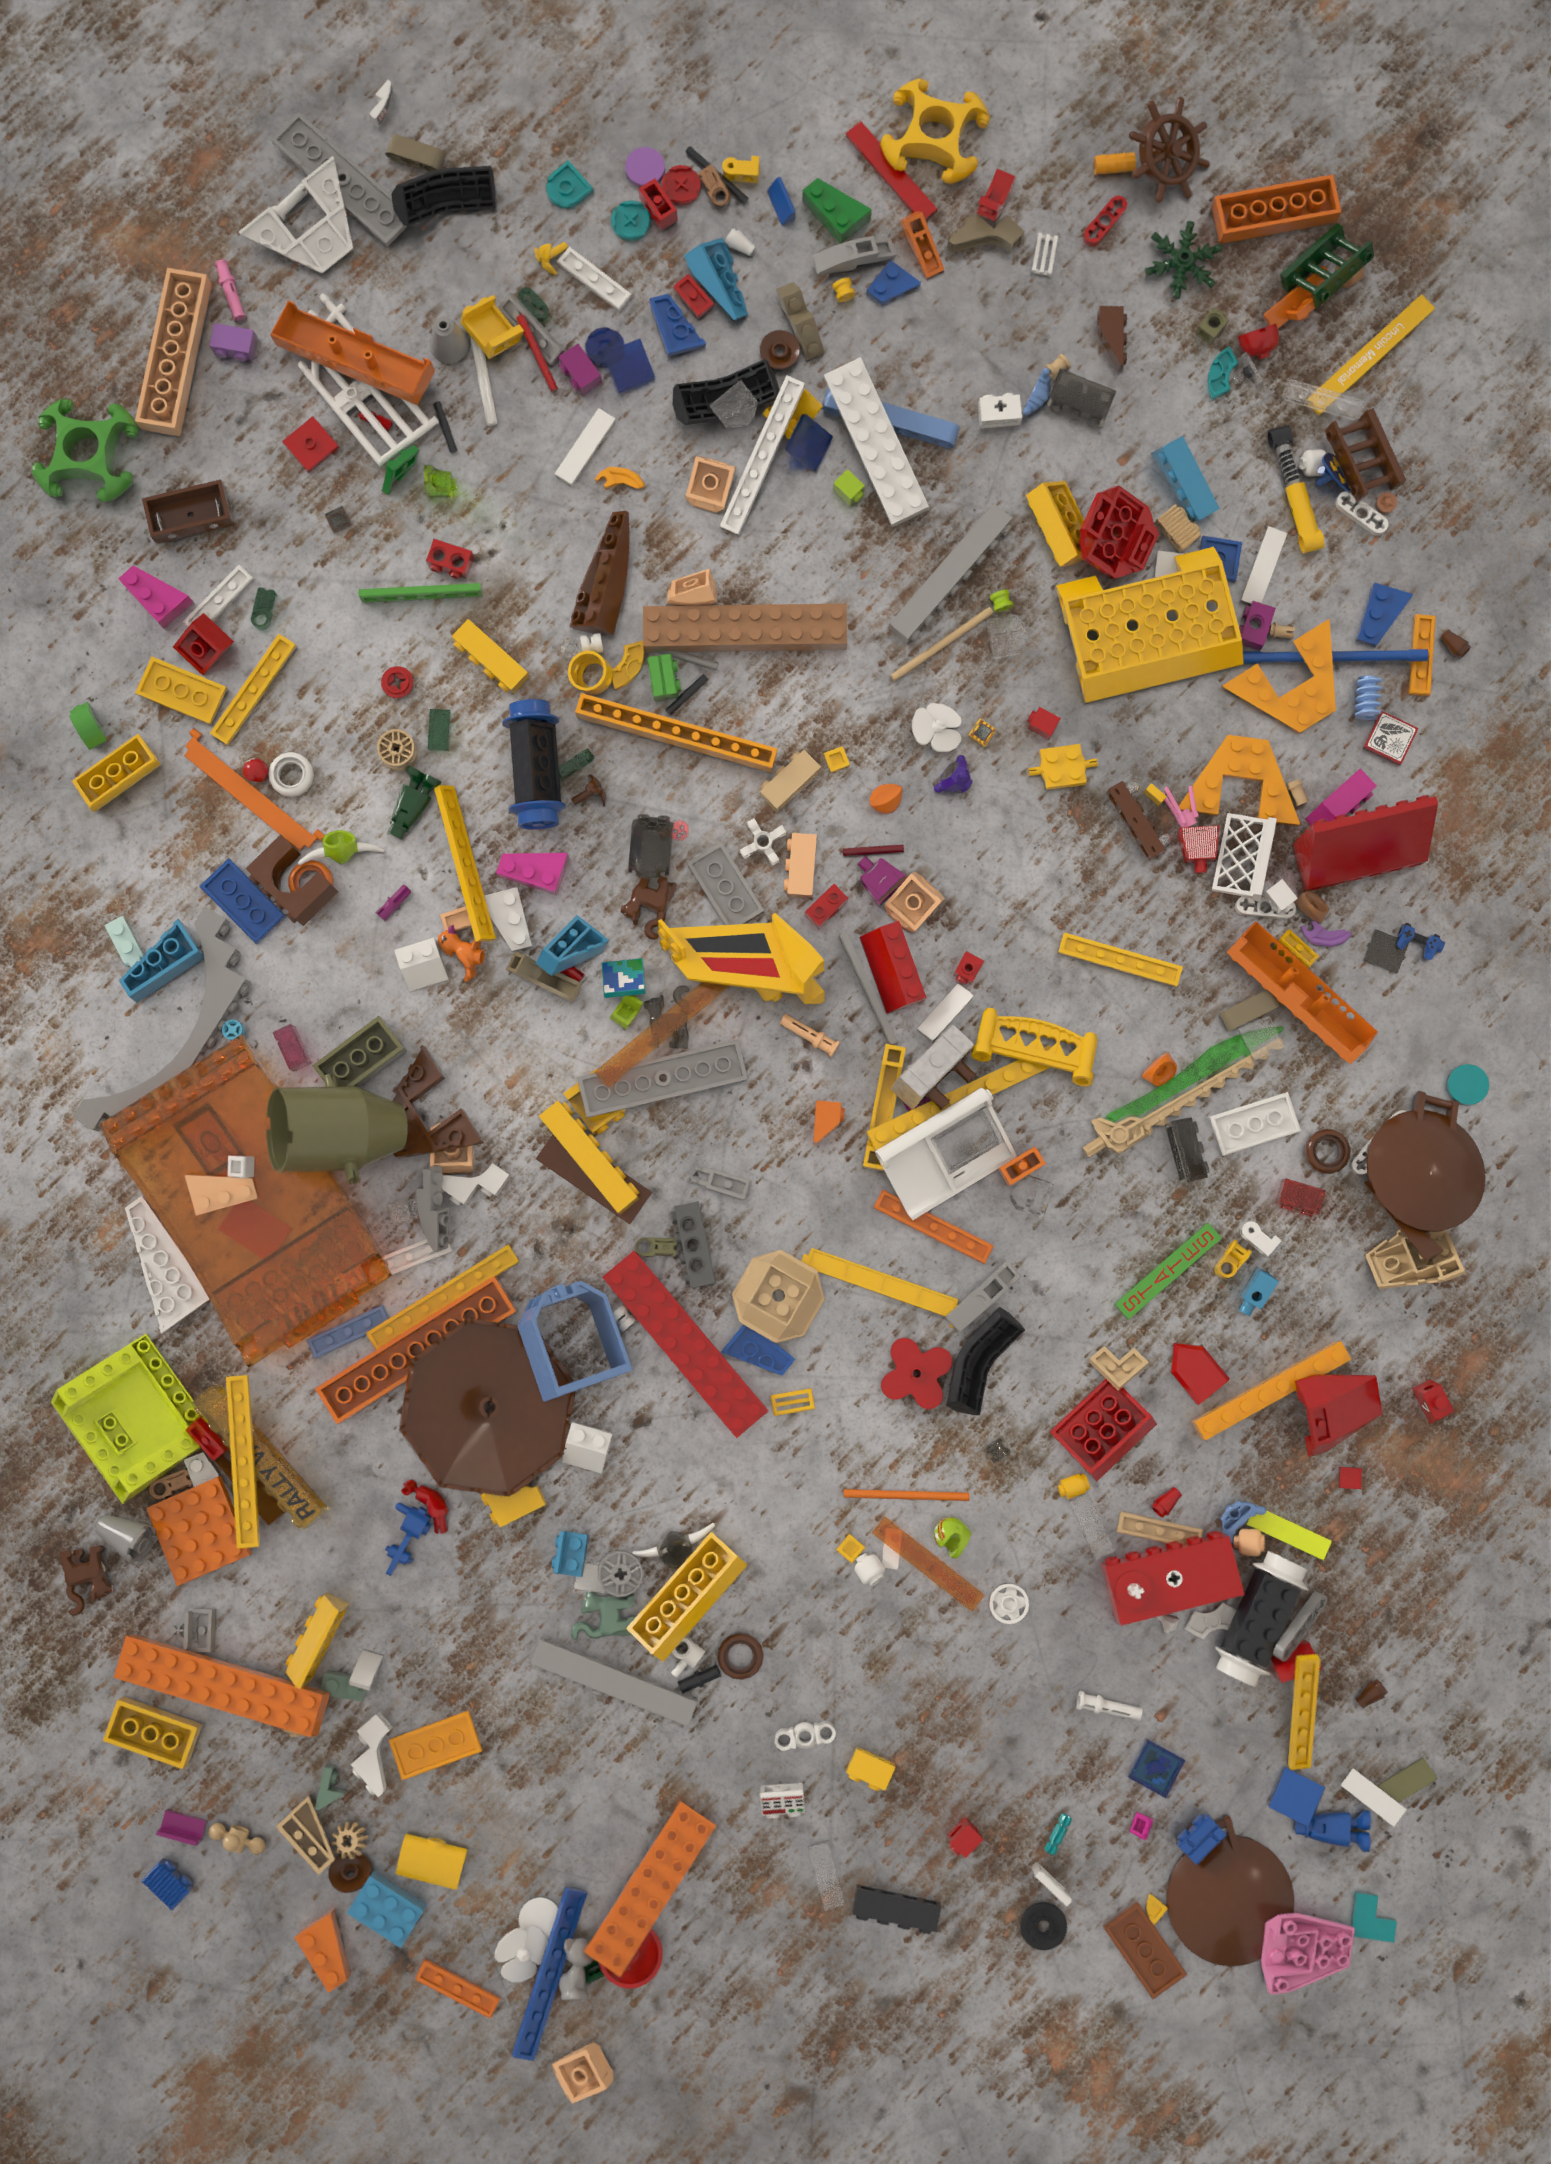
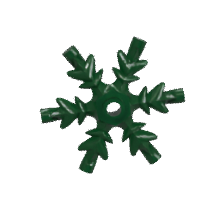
M1193 221L1186 222L1185 232L1180 230V235L1183 239H1179V242L1182 244L1180 249L1174 248V241L1170 244L1167 235H1165L1164 239L1157 232H1154L1151 236V239L1159 244L1155 248L1165 250L1163 254L1170 253L1171 260L1167 261L1162 258L1163 262L1152 261L1155 266L1145 268V274L1149 276L1157 273V277H1160L1165 270L1168 274L1170 268H1175L1177 274L1171 278L1176 279L1169 285V287H1174L1173 299H1180L1181 289L1187 290L1184 280L1188 281L1184 275L1187 271L1192 272V278L1197 277L1199 285H1202L1203 281L1210 288L1216 284V281L1208 276L1212 272L1202 270L1204 266L1197 267L1195 262L1197 259L1204 262V258L1214 259L1215 257L1212 254L1222 252V246L1217 244L1209 248L1210 244L1207 243L1202 250L1199 246L1196 252H1192L1190 246L1195 244V242L1191 241L1197 236V233H1192L1194 228Z

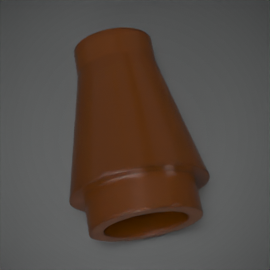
M1449 629L1440 637L1454 657L1457 656L1459 659L1465 656L1471 649L1469 641L1456 635Z
M1378 1679L1375 1681L1371 1680L1355 1699L1364 1709L1385 1698L1384 1695L1388 1691Z

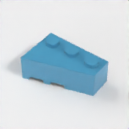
M576 915L542 950L536 964L553 976L600 955L609 939Z

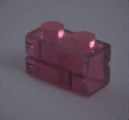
M289 1024L272 1032L276 1041H278L277 1044L289 1070L295 1072L312 1064L296 1026Z

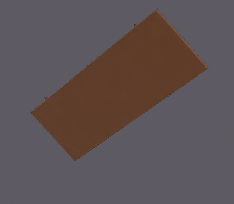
M552 1134L536 1157L537 1161L628 1224L632 1223L653 1193L625 1174L626 1178H624V1181L627 1184L631 1182L640 1193L637 1195L639 1200L620 1215L554 1134Z

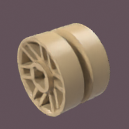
M392 729L385 732L378 740V755L389 769L405 771L407 765L412 767L418 757V749L407 732Z

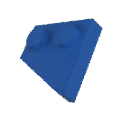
M890 260L867 288L866 294L883 305L891 301L892 298H898L913 288H919L921 282Z

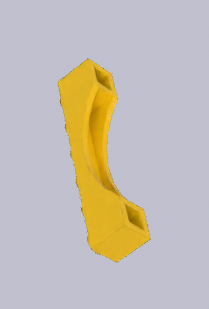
M885 1044L869 1130L893 1119L897 1095L891 1090V1087L901 1075L906 1047ZM868 1138L862 1168L883 1172L884 1169Z

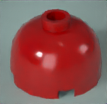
M1272 324L1242 334L1237 338L1244 353L1247 352L1246 355L1250 357L1258 356V360L1269 357V352L1277 347L1279 331L1277 324Z

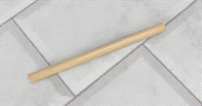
M990 607L983 610L890 675L891 679L895 682L991 616L994 613Z

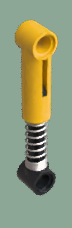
M1285 425L1269 429L1267 431L1268 443L1272 450H1276L1277 457L1280 458L1279 462L1282 463L1280 467L1283 468L1282 472L1285 473L1283 477L1286 478L1285 483H1287L1285 491L1299 534L1298 542L1301 552L1305 554L1323 549L1325 542L1322 531L1318 529L1305 483L1298 477L1300 474L1297 473L1298 468L1295 467L1297 463H1294L1295 458L1292 457L1294 453H1291V445L1293 444L1291 427Z

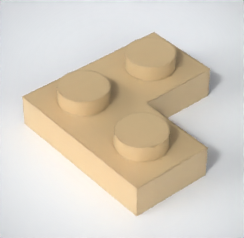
M1104 1346L1089 1359V1363L1118 1391L1147 1367L1149 1363L1135 1348L1118 1360Z

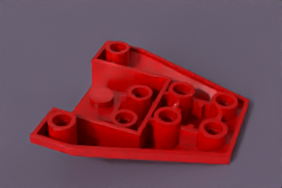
M1311 1375L1295 1381L1298 1400L1305 1405L1310 1435L1305 1437V1443L1309 1457L1331 1450L1383 1414L1377 1376Z

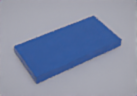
M229 858L199 886L255 944L261 942L286 917Z

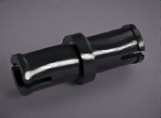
M716 1664L701 1672L696 1671L694 1675L678 1681V1686L681 1693L684 1694L694 1688H702L706 1683L722 1676Z

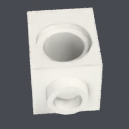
M1283 879L1263 894L1277 914L1282 910L1284 913H1287L1295 906L1293 902L1298 899Z

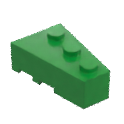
M819 178L802 190V201L840 244L871 220V208Z

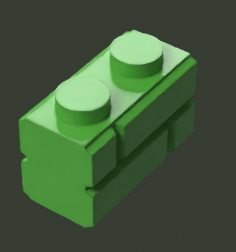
M672 654L648 657L654 701L678 698L677 692L681 691L680 679L675 680L674 673L678 672L677 660H672Z

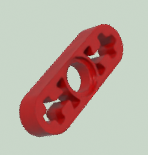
M1117 195L1112 197L1086 228L1083 237L1086 245L1091 247L1097 246L1123 216L1127 208V201L1123 196ZM1120 203L1121 208H1117L1113 214L1112 211L1114 209V205H1118ZM1108 217L1111 223L1106 226L1102 225L1100 219ZM1098 228L1099 231L1097 232L1096 238L1093 237L1092 239H1090V234H1094V232Z

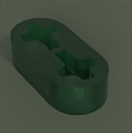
M521 288L517 294L518 300L540 323L546 321L549 317V310L545 302L531 288ZM523 295H530L532 303H530L527 299L524 300ZM534 307H537L540 311L543 310L544 314H537Z

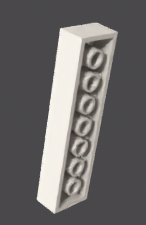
M861 357L824 374L825 382L891 526L895 527L928 511V503Z

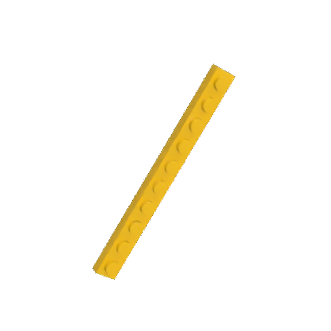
M1050 1045L1044 1047V1050L1048 1051L1051 1048ZM1019 1059L945 1094L950 1099V1102L942 1110L933 1101H930L868 1130L866 1134L876 1151L981 1087L984 1090L988 1089L994 1095L1051 1067Z

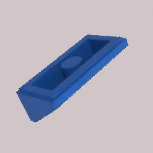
M779 176L770 185L767 193L781 225H785L795 221L796 211L783 180Z

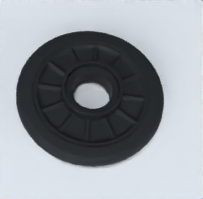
M1047 1902L1033 1904L1024 1912L1020 1929L1024 1940L1031 1947L1038 1950H1050L1057 1947L1064 1940L1067 1932V1921L1065 1915L1057 1906ZM1041 1921H1047L1050 1927L1048 1931L1041 1932L1038 1930V1924Z

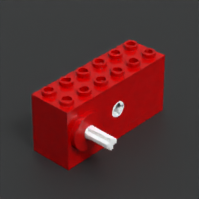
M1212 1531L1206 1533L1207 1537L1204 1538L1199 1536L1186 1538L1187 1542L1183 1544L1173 1541L1166 1543V1547L1163 1548L1152 1546L1146 1548V1552L1143 1553L1132 1551L1125 1553L1126 1557L1117 1558V1556L1105 1558V1562L1100 1564L1115 1622L1122 1626L1243 1596L1244 1591L1230 1537L1222 1532Z

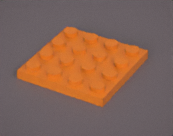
M221 1476L146 1508L152 1525L156 1529V1535L177 1586L252 1554L250 1547L237 1549L235 1509Z

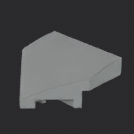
M194 1608L186 1612L185 1616L169 1629L171 1634L180 1640L185 1650L192 1652H214L216 1609Z

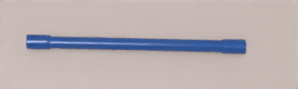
M1428 649L1332 651L1333 662L1428 661ZM1243 651V664L1305 662L1299 652Z

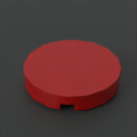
M678 165L670 168L663 176L662 189L674 205L685 206L694 202L700 195L701 180L698 177V173L692 170L691 167Z

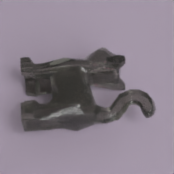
M686 985L678 986L673 992L674 1002L681 1007V1011L678 1014L662 1013L665 1006L663 995L644 1001V1008L650 1014L649 1027L652 1040L648 1042L649 1048H659L662 1034L672 1035L669 1048H688L687 1020L690 1010L689 1004L681 998L682 993L690 991Z

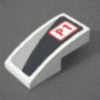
M389 80L375 94L378 104L369 113L372 124L377 128L385 120L392 105L394 90Z

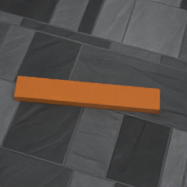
M882 1190L873 1207L982 1264L986 1263L994 1245L929 1212L912 1220L905 1211L900 1199L885 1190Z

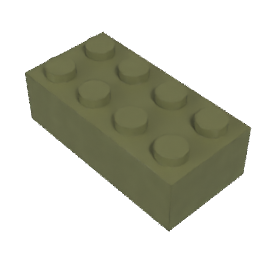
M377 1016L312 1066L322 1080L327 1074H330L331 1079L332 1074H335L338 1086L360 1087L407 1050L383 1018Z

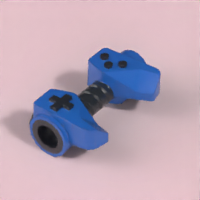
M1410 923L1402 924L1397 938H1399L1397 941L1398 948L1403 949L1411 940L1425 945L1424 958L1429 960L1433 959L1436 952L1441 953L1445 942L1440 939L1439 935L1431 934L1429 937L1418 934Z

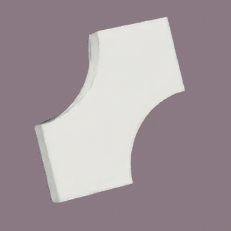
M1221 1601L1217 1608L1209 1612L1193 1610L1183 1629L1201 1639H1204L1213 1630H1228L1236 1609Z

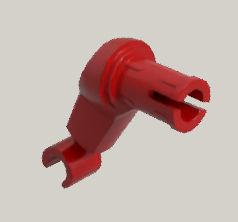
M412 1479L406 1481L403 1484L405 1487L401 1489V1492L407 1496L412 1492L416 1493L415 1499L426 1505L429 1515L433 1517L434 1532L439 1534L440 1529V1534L446 1533L448 1531L446 1515L449 1511L440 1493L424 1485H420L418 1488L417 1483Z

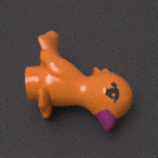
M452 925L448 930L439 934L438 945L446 955H450V957L453 956V953L457 955L465 968L464 981L469 982L476 976V966L483 964L485 950L480 949L481 942L474 940L470 943L460 940L454 925Z

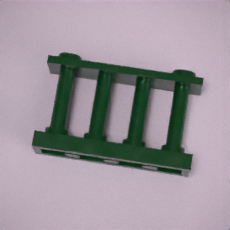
M1336 223L1280 274L1282 287L1289 292L1298 285L1312 293L1314 307L1318 309L1375 257L1373 244L1369 240L1360 248L1347 241L1344 236L1343 226ZM1341 246L1354 255L1346 261L1332 252ZM1326 259L1339 266V268L1331 274L1318 265ZM1312 272L1325 279V281L1317 287L1303 278Z

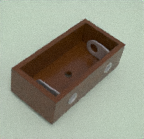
M221 479L142 498L150 537L156 544L235 525L227 489Z

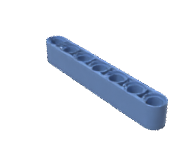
M827 388L822 403V410L841 417L831 392ZM881 402L895 433L946 448L954 447L960 429L957 424Z

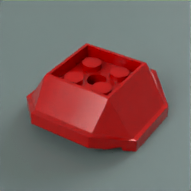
M1119 485L1096 493L1080 529L1081 536L1078 542L1081 547L1082 559L1109 578L1115 579L1144 569L1157 541L1159 532L1157 527L1154 526L1149 507Z

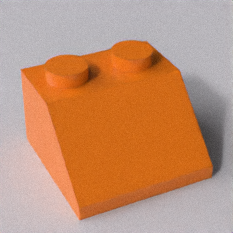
M816 1101L813 1145L817 1146L839 1127L840 1122H844L845 1108L841 1107V1102Z

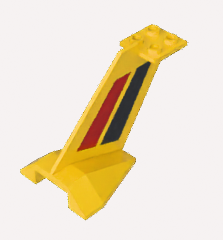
M776 913L772 915V923L669 928L662 919L658 921L660 946L664 951L668 950L672 961L688 980L796 994L804 1004H822L825 1002V991L814 979L815 976L824 971V959L810 943Z

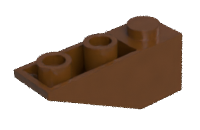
M1099 306L1097 334L1117 372H1121L1123 365L1127 363V352H1123L1124 345L1126 346L1127 333H1124V326L1127 325V314H1124V306Z

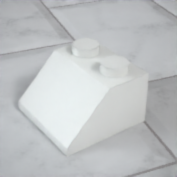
M435 938L394 950L409 992L449 980Z
M572 1422L565 1444L567 1449H564L565 1454L563 1455L562 1462L602 1474L614 1433L578 1422Z

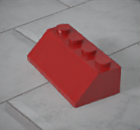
M899 921L881 926L859 937L886 1014L926 1000L927 997Z

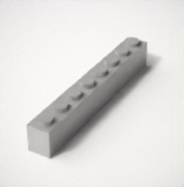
M993 503L889 623V630L906 644L910 640L915 641L921 633L919 630L922 626L930 624L934 618L933 614L935 611L943 609L947 603L946 599L948 596L956 594L960 588L959 584L961 581L969 579L973 573L972 569L974 566H980L986 558V552L988 550L993 551L999 543V537L1001 535L1006 536L1011 530L1012 517Z
M543 1637L540 1638L530 1663L534 1665V1669L540 1672L550 1671L554 1673L553 1676L560 1680L570 1679L574 1681L573 1684L580 1688L588 1686L593 1688L592 1692L600 1696L608 1694L613 1696L612 1700L621 1704L628 1702L633 1704L632 1708L641 1712H644V1709L652 1712L651 1715L661 1720L664 1717L672 1720L671 1723L681 1728L684 1725H689L698 1702L696 1698Z

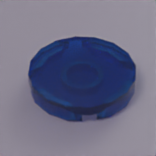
M608 327L597 328L589 334L585 343L586 354L597 367H613L624 357V339L616 330L614 331Z

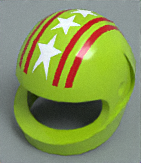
M955 1517L943 1518L938 1522L934 1530V1538L940 1548L945 1546L948 1549L949 1557L957 1559L962 1554L971 1536V1530L967 1525Z

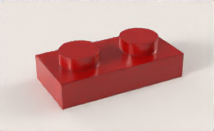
M689 274L673 285L674 291L698 319L714 307L711 299Z
M201 1416L185 1430L213 1461L229 1448Z

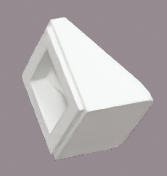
M228 1156V1177H254V1156Z

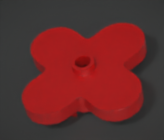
M897 1339L890 1349V1355L896 1365V1369L883 1377L881 1381L883 1394L893 1400H898L908 1394H912L920 1407L924 1409L936 1408L943 1399V1391L937 1382V1378L950 1370L952 1366L950 1353L941 1347H934L921 1353L917 1344L912 1339ZM916 1369L921 1372V1375L917 1378L913 1376V1371Z

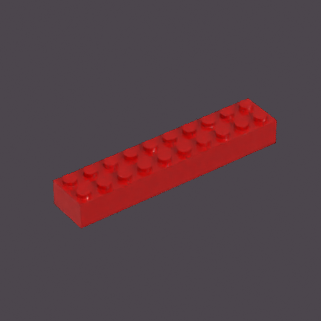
M633 1250L602 1277L736 1438L769 1411L636 1251Z

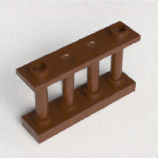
M1374 408L1366 410L1357 423L1339 428L1337 422L1333 421L1324 430L1326 439L1332 446L1356 502H1360L1367 496L1369 489L1388 484L1392 491L1398 489L1406 481ZM1359 430L1364 431L1368 440L1347 446L1344 435ZM1367 448L1373 450L1376 458L1355 464L1352 453ZM1380 466L1384 476L1364 483L1360 472Z

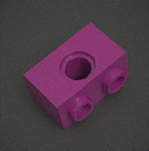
M1252 601L1250 606H1245L1242 618H1245L1243 625H1239L1242 646L1258 651L1263 648L1276 608L1256 601ZM1250 622H1256L1259 628H1252Z

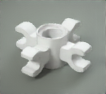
M754 818L748 821L747 825L754 835V842L740 850L743 858L746 859L758 851L765 853L772 866L779 863V858L772 849V842L786 835L784 827L781 825L768 833L761 831ZM760 838H766L769 844L761 847L757 842Z

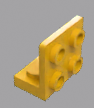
M805 388L784 433L790 441L805 434L823 407ZM773 405L764 411L763 415L768 418Z

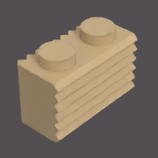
M1175 504L1156 519L1155 526L1178 553H1183L1199 540L1201 530L1195 522L1191 523L1187 518L1186 511Z

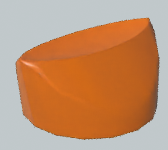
M896 784L878 786L871 793L870 805L881 814L893 813L900 805L902 787Z
M1169 1052L1156 1059L1144 1071L1141 1077L1155 1086L1166 1085L1177 1072L1176 1062Z

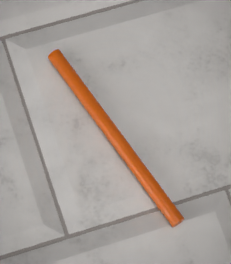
M844 1489L843 1498L969 1501L970 1494L964 1492Z

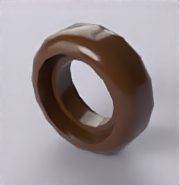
M1323 1129L1315 1132L1308 1138L1305 1145L1307 1163L1313 1170L1321 1174H1333L1341 1171L1350 1159L1351 1147L1348 1140L1342 1133L1334 1129ZM1322 1140H1331L1339 1148V1156L1333 1163H1324L1317 1157L1316 1148Z
M738 1632L729 1635L722 1641L718 1649L717 1659L719 1667L727 1676L732 1679L744 1680L751 1678L759 1671L763 1664L764 1653L761 1644L755 1637L748 1633ZM736 1644H745L752 1650L753 1660L745 1668H736L729 1662L728 1652Z

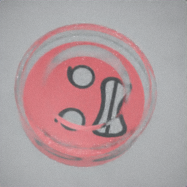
M677 819L670 824L669 833L674 840L682 841L688 837L690 830L686 821Z

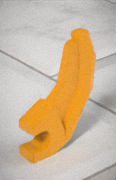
M610 466L602 470L595 477L597 483L601 479L607 480L603 485L606 490L618 484H626L635 489H642L645 486L641 477L628 468Z

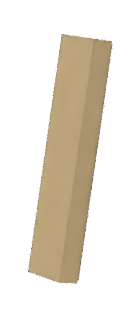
M1120 1511L1116 1532L1163 1543L1178 1541V1543L1181 1542L1183 1544L1187 1542L1186 1538L1202 1537L1203 1529Z

